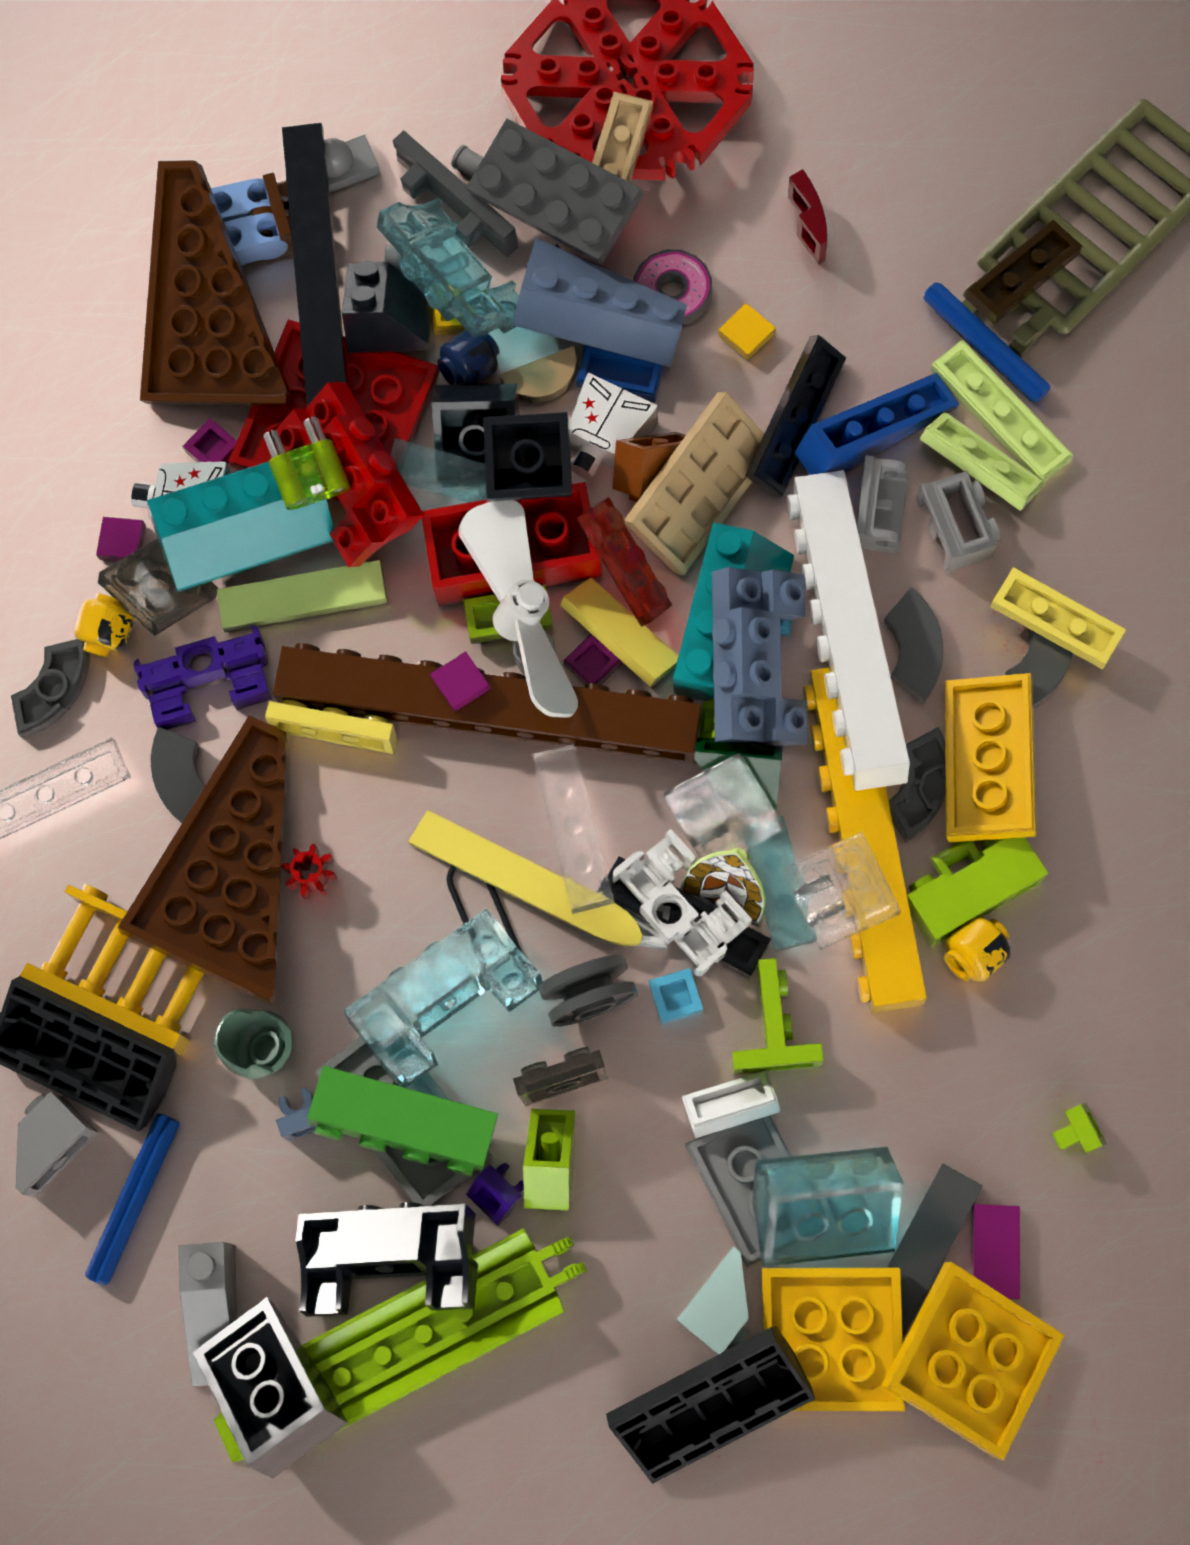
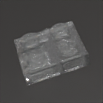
M741 753L664 792L663 799L699 859L715 852L728 851L733 848L746 850L781 832L783 829L782 823Z
M863 831L782 868L799 911L807 927L811 930L820 950L901 914V909Z

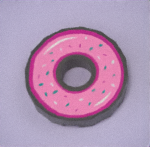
M665 249L651 254L639 265L633 277V281L664 295L666 294L662 291V287L666 283L677 282L681 284L684 288L683 291L676 296L669 297L687 304L683 320L684 326L694 323L706 312L712 300V277L707 265L696 255L684 250Z

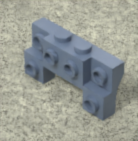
M731 567L713 571L712 636L715 742L780 746L808 744L807 701L782 698L780 620L788 621L805 617L804 575L779 570L756 572Z

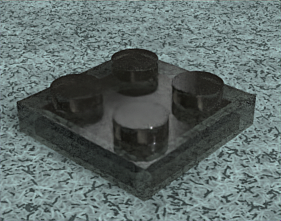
M158 538L100 571L98 577V584L112 597L117 598L118 602L154 636L216 599L218 589L213 582H208L177 592Z
M583 1047L564 1054V1062L548 1067L546 1061H541L523 1067L521 1069L522 1076L513 1078L517 1094L524 1106L609 1079L600 1050L591 1052L589 1047Z

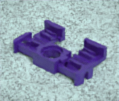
M251 625L253 633L219 643L216 637L213 636L175 647V656L142 665L140 660L136 659L133 666L139 678L137 680L138 688L150 702L156 727L168 730L195 722V715L191 710L190 704H184L182 694L187 693L186 688L189 689L226 678L227 681L232 680L234 690L229 691L236 710L271 700L272 695L268 689L263 669L268 664V656L258 627ZM207 654L212 657L211 664L202 671L191 669L190 664L196 656Z

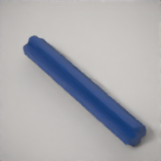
M935 282L925 291L923 295L924 301L1031 401L1039 402L1047 395L1051 388L1050 384L945 286Z
M161 1113L155 1116L85 1271V1277L101 1285H107L110 1282L179 1128V1121Z

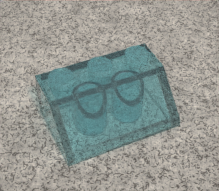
M888 1147L756 1160L753 1202L763 1267L895 1252L904 1182Z

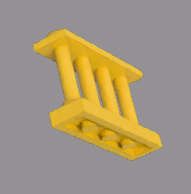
M68 884L64 892L75 901L80 902L49 963L44 961L40 969L27 962L20 976L174 1049V1053L183 1056L190 1040L179 1034L182 1028L179 1022L204 973L188 966L164 1015H158L155 1022L140 1015L144 1008L140 1005L166 955L150 948L125 998L120 997L117 1004L102 998L106 991L102 988L129 938L120 934L118 929L127 911L106 902L109 895L95 887L85 884L83 889L80 890ZM97 910L118 921L87 980L82 979L79 986L65 980L68 972L64 970Z

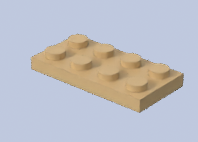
M717 392L623 522L675 574L685 575L707 545L713 522L722 524L752 481L745 474L765 433L727 392Z

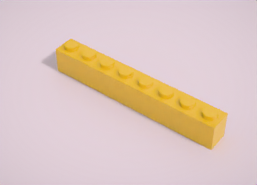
M829 668L811 670L809 685L803 686L804 701H807V711L814 710L816 725L810 726L814 751H822L824 766L818 767V776L821 791H829L832 807L825 809L829 833L837 832L840 849H833L837 875L845 874L848 890L841 891V899L845 917H853L855 933L849 934L853 960L860 959L863 976L857 977L861 1003H869L871 1014L923 1006L927 996L886 786L855 791L852 776H844L840 757V750L846 749L844 737H836L832 719V711L838 710L836 699H828L825 688L824 675L825 673H830Z

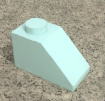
M734 1246L677 1319L681 1325L718 1355L723 1353L725 1349L728 1350L742 1343L750 1333L743 1327L749 1319L741 1252Z

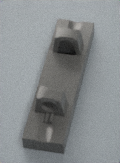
M403 130L392 140L396 149L397 161L408 170L400 178L403 191L412 199H415L425 190L430 189L463 218L456 226L458 239L464 245L470 248L484 237L507 258L518 248L515 227L488 203L471 195L463 181L407 132Z

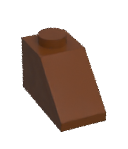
M669 432L616 440L612 489L628 494L629 500L637 502L686 435L679 432Z

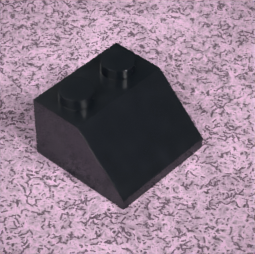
M363 261L360 263H348L342 306V319L348 353L429 351L433 294L389 262L374 263L372 261Z
M517 384L436 385L431 406L437 480L486 479L483 417L519 415Z
M567 412L483 417L487 502L572 497L571 443Z

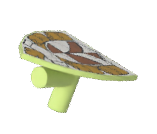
M733 848L728 851L715 852L700 858L689 867L680 889L716 909L718 907L716 901L720 899L721 894L726 890L751 917V924L759 927L766 898L762 883L754 868L748 862L750 856L746 851L741 848ZM723 905V909L729 915L733 916V914L725 907V905Z

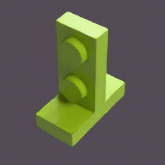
M776 958L758 960L757 969L766 1048L732 1051L733 1075L758 1073L765 1070L771 1072L821 1067L824 1061L822 1043L786 1046L785 1041L793 1040L791 1014H782L781 997L788 996L786 970H777Z

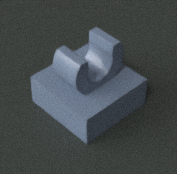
M307 1088L301 1089L304 1104L298 1110L291 1109L287 1097H279V1108L286 1116L277 1119L276 1123L281 1137L288 1141L315 1132L316 1126L310 1125L307 1119L314 1095Z

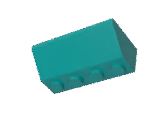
M309 449L289 455L307 499L304 503L295 507L288 506L271 461L147 500L150 519L177 592L333 541L329 533L334 527L325 493L313 495L310 490L311 486L322 485ZM304 464H310L315 469V477L310 481H305V479H301L299 476V469Z
M713 522L673 676L674 694L702 701L714 699L712 572L728 567L756 572L769 570L791 572L794 561L792 553L755 531Z

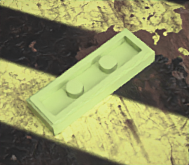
M946 412L942 413L925 428L920 437V440L963 471H967L970 476L1020 511L1039 493L1045 483Z

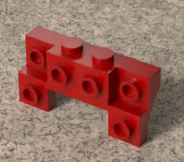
M327 382L306 408L293 409L276 431L279 434L286 454L291 455L309 449L312 457L314 456L311 449L312 443L304 426V421L309 418L311 422V417L318 418L326 441H329L347 485L345 489L336 492L347 515L329 534L347 566L360 567L373 553L385 544L410 531L424 514L397 470L393 458L385 450L375 433L374 426L366 418L346 382Z

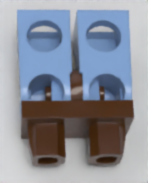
M274 172L262 175L263 179H249L211 188L240 265L258 260L275 259L284 253L285 257L293 255L290 216H286L285 210L289 209L287 181L277 182Z

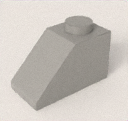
M51 1091L47 1095L42 1094L35 1098L25 1109L24 1113L26 1116L18 1123L15 1188L21 1194L35 1197L98 1133L63 1096Z

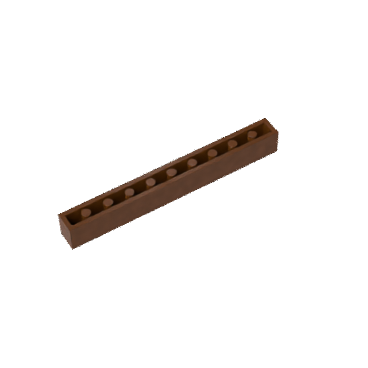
M298 643L295 645V648L282 646L272 693L278 703H282L283 700H295L305 704L309 709L323 711L326 707L341 709L348 716L364 718L366 715H376L387 719L389 722L694 764V754L701 718V704L693 703L694 700L687 696L671 695L668 699L651 697L652 694L644 690L629 689L626 693L612 692L607 686L588 683L585 684L584 688L572 686L578 699V708L571 717H551L542 713L532 702L526 676L515 672H503L501 676L485 674L484 670L478 668L489 684L490 690L454 712L430 676L432 672L443 666L438 662L421 660L418 665L402 663L400 658L392 655H378L377 659L361 657L360 653L349 649H338L336 653L323 652L317 646L306 643Z

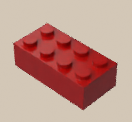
M586 482L572 484V497L515 500L522 505L525 512L533 579L541 586L546 585L548 587L587 580L590 577H602L599 550ZM487 499L422 511L424 516L421 519L432 586L439 606L494 594L458 533L459 525L466 513L474 507L488 503Z

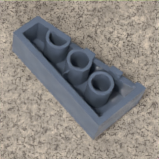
M535 237L520 289L513 326L671 367L682 330L687 304Z

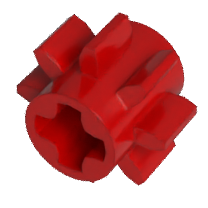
M311 844L309 851L304 852L293 848L295 857L291 863L282 864V868L293 876L286 881L285 885L289 890H294L301 886L300 893L304 900H308L311 892L319 891L322 895L326 896L327 891L324 887L329 880L334 881L338 878L333 871L327 869L334 862L331 854L328 853L319 858V849L315 844ZM314 864L318 872L310 873L308 880H306L301 873L302 871H309L311 865Z

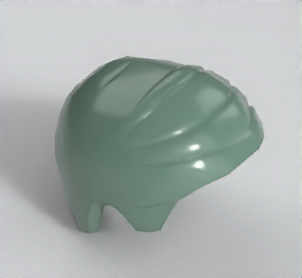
M232 1010L224 1015L215 1032L214 1046L222 1063L232 1073L247 1079L263 1078L281 1070L293 1051L292 1031L288 1023L282 1016L270 1011Z

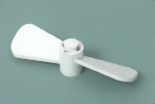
M515 500L491 501L474 507L463 517L458 533L500 602L493 614V625L496 631L505 639L519 642L529 695L534 705L542 713L551 717H571L578 708V699L540 623L541 618L548 610L549 596L546 590L533 579L524 509Z

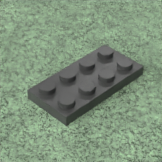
M507 118L466 187L471 195L602 265L644 195L640 187Z

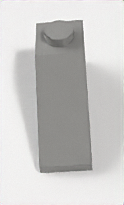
M227 1242L178 1245L180 1299L192 1386L208 1385L193 1351L237 1320L235 1245Z

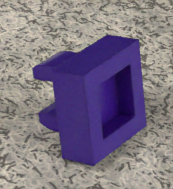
M507 1163L499 1165L496 1169L491 1164L478 1174L466 1193L497 1226L510 1215L522 1197L521 1193L524 1190L523 1179L517 1185L512 1186L503 1177L510 1168Z

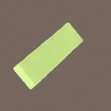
M961 340L932 363L931 371L938 373L948 389L1021 466L1043 480V482L1072 460L1073 454L964 340Z
M380 560L364 562L360 567L342 566L217 589L221 624L224 632L252 628L251 625L258 627L388 603Z

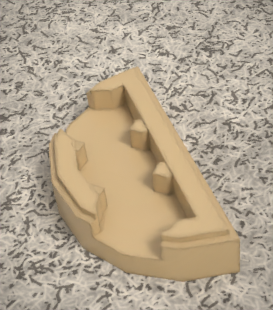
M571 346L500 374V381L502 384H517L518 397L532 400V403L552 401L568 390V385L575 376L578 367L575 347Z

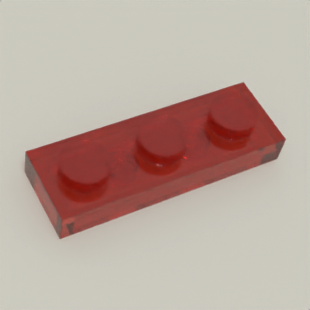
M609 497L599 501L577 517L578 522L641 627L653 622L673 605L667 596L665 587L658 581L648 564L643 550L637 545L625 525L622 514L615 508Z

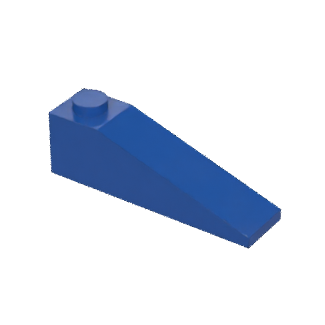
M934 373L812 424L794 453L809 475L844 470L846 473L864 463L865 455H878L928 426L942 413H950L957 409L959 402L938 373Z

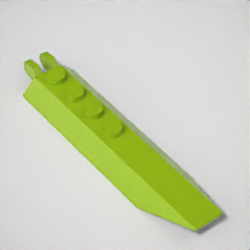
M523 1228L473 1254L472 1258L478 1263L474 1309L431 1311L425 1306L426 1280L302 1344V1347L329 1385L348 1421V1424L340 1430L565 1312L556 1288L587 1272V1269L583 1262L573 1263L564 1268L562 1272L550 1277L543 1262L570 1251V1248L574 1246L571 1237H565L537 1251L526 1230ZM221 1412L213 1420L232 1462L243 1460L240 1449Z

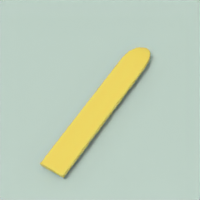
M429 810L426 811L408 841L410 845L595 938L625 947L639 946L642 942L643 935L638 923L626 910L614 902Z

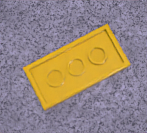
M1031 673L945 681L946 837L949 843L1037 837L1033 679Z

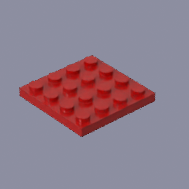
M287 320L274 351L293 399L292 407L251 406L229 458L232 468L243 470L272 461L273 459L265 442L264 434L269 431L272 438L271 430H276L293 409H304L307 407L299 322ZM343 336L348 387L366 418L374 426L375 433L387 453L393 458L395 466L400 473L439 376L438 365L397 352L348 353L346 338ZM312 456V460L314 462L317 473L324 488L325 497L340 502L336 493L328 492V489L324 482L315 457Z

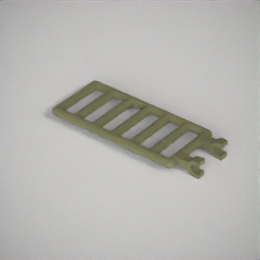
M1146 99L1137 101L977 258V265L988 273L1000 263L998 259L1011 246L1017 249L1029 239L1024 233L1038 220L1045 226L1054 220L1082 245L1080 254L1105 273L1092 288L1065 267L1051 277L1079 300L1065 315L1035 291L1023 300L1022 303L1035 314L1012 334L1014 340L1009 344V347L1020 357L1031 348L1034 342L1050 326L1061 334L1070 333L1190 214V179L1133 135L1130 130L1144 118L1189 154L1190 133ZM1118 143L1184 195V197L1171 210L1104 158V156ZM1090 169L1094 170L1158 221V223L1143 236L1077 182ZM1064 194L1067 195L1132 249L1117 262L1052 210L1051 207ZM966 289V290L964 291V293H963V297H964V298H965L967 289ZM966 299L962 302L972 313L976 314L978 312Z

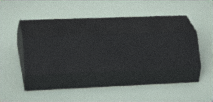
M19 976L11 981L0 1013V1065L138 1132L145 1128L166 1096L177 1065L174 1049L26 978Z
M774 1326L606 1414L611 1431L653 1484L815 1399V1396L793 1349L778 1327Z

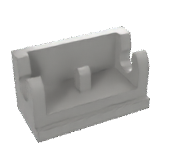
M865 455L856 520L862 549L899 553L909 472H905L906 463Z

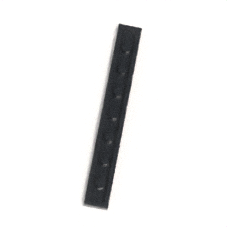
M322 123L282 127L307 406L327 382H346L348 386Z

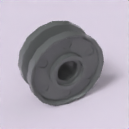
M616 954L593 959L570 967L543 981L538 986L543 1000H564V1002L547 1013L552 1027L567 1026L592 1019L617 1009L637 997L638 992L634 982L613 983L612 981L628 969L624 955Z

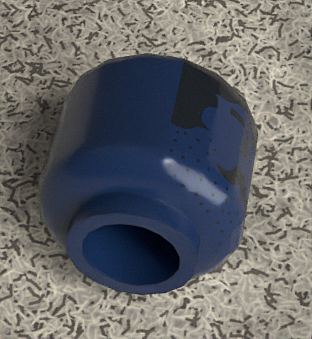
M468 328L441 346L440 358L437 360V364L442 376L450 385L480 384L496 373L498 369L496 356L499 355L500 351L492 336L487 333L482 335L479 331Z

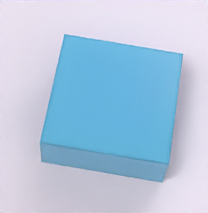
M691 968L648 980L662 1025L703 1012V1006Z

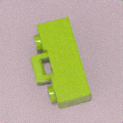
M1025 837L986 840L982 844L985 850L981 853L973 841L957 842L930 858L939 877L933 879L931 874H928L918 879L908 887L911 893L907 895L911 916L931 948L946 940L957 928L977 916L985 917L1044 881L1049 873ZM966 857L970 859L972 864L952 874L949 867Z

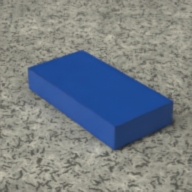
M585 345L576 379V386L582 388L587 374L591 373L649 402L655 403L664 365Z

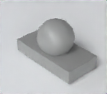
M365 134L346 142L337 138L325 139L330 193L381 174Z

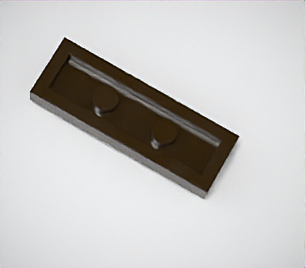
M1052 220L967 289L965 299L994 325L1079 255L1082 245L1056 221Z

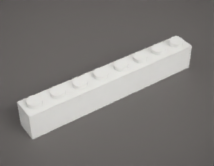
M841 470L794 477V494L787 496L790 519H798L800 529H795L798 555L805 554L807 564L802 565V574L804 575L805 590L812 589L814 600H809L811 621L813 626L820 625L822 636H817L820 662L828 661L830 673H825L824 675L828 699H836L838 710L832 711L834 732L836 737H844L846 749L840 750L844 776H852L855 791L905 784L908 781L910 761L845 472Z

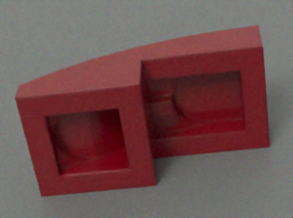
M802 169L789 177L788 198L800 213L798 215L797 236L819 265L826 259V218L817 191L810 178Z

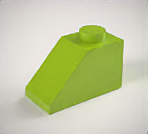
M531 1109L523 1164L524 1208L569 1210L573 1178L575 1110Z

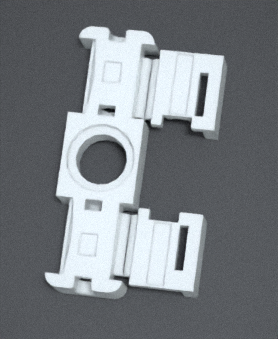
M670 829L666 833V837L646 853L647 858L643 862L644 852L636 851L614 869L612 879L614 883L620 879L642 903L640 906L642 916L667 944L674 940L697 966L694 974L702 976L714 962L718 963L723 959L727 950L726 945L751 925L752 919L725 890L721 894L720 899L716 901L718 907L709 915L704 911L700 914L701 919L698 920L699 914L672 885L675 881L673 875L681 868L687 871L696 862L697 857ZM671 846L683 858L684 864L670 849ZM667 902L676 904L682 914L679 921L674 924H666L660 921L656 911L661 904ZM723 905H725V907H726V908L733 914V916L738 920L737 923H736V922L731 918V916L723 909V907H722ZM723 942L724 945L719 949V944Z

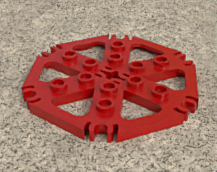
M551 0L505 52L503 72L504 74L513 75H501V92L519 125L590 162H593L595 149L597 148L614 92L653 101L652 114L642 143L647 152L638 156L632 179L665 181V173L673 179L676 177L675 163L683 162L692 171L695 170V158L699 161L701 167L751 106L753 97V85L750 83L754 81V63L713 1L707 7V0H699L695 3H690V0H655L660 4V9L636 37L629 42L607 7L611 0H563V4L559 0ZM561 20L570 26L588 57L540 55L534 52L533 47L555 22ZM705 26L712 30L727 53L723 60L717 62L672 60L697 29ZM621 71L624 76L634 79V87L631 82L628 83L626 79H621ZM527 97L582 99L560 125L548 127L541 123ZM668 102L723 104V106L702 131L691 133L683 128Z

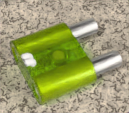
M311 417V422L309 418L304 421V426L312 444L285 452L276 430H271L272 438L269 431L264 434L265 442L272 457L268 464L287 510L299 509L340 495L350 489V484L332 440L325 438L317 417Z

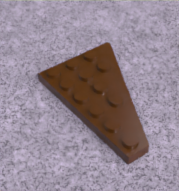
M195 160L158 161L140 401L146 404L292 407L293 399L202 165Z
M249 715L122 919L118 929L120 934L271 1006L276 994L288 739L285 731Z

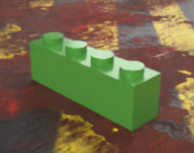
M323 1065L307 1119L310 1125L316 1126L314 1133L317 1135L341 1140L342 1134L359 1138L358 1145L366 1149L384 1152L386 1146L403 1150L402 1157L407 1160L428 1164L429 1159L432 1158L447 1162L446 1170L472 1176L473 1170L482 1172L484 1169L498 1113Z

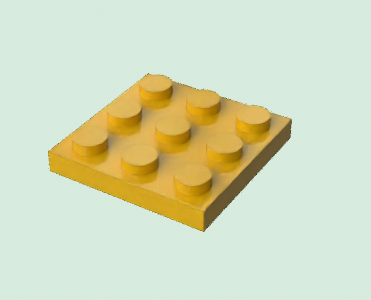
M944 1262L881 1386L995 1459L1004 1460L1065 1335L953 1262Z
M762 1268L763 1331L770 1327H778L793 1349L815 1396L814 1400L793 1411H905V1401L881 1386L903 1344L900 1268Z

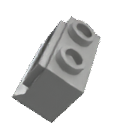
M965 471L934 482L921 483L916 501L919 507L927 505L931 515L929 523L931 536L934 540L940 538L946 553L943 562L945 573L992 558L997 546L996 542L1000 541V532L993 517L986 519L981 507V505L985 504V496L979 481L971 482L968 472ZM957 492L961 495L978 539L966 543L962 539L945 497Z

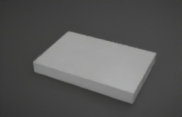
M770 1115L698 1137L685 1144L737 1249L741 1252V1257L746 1267L827 1226Z

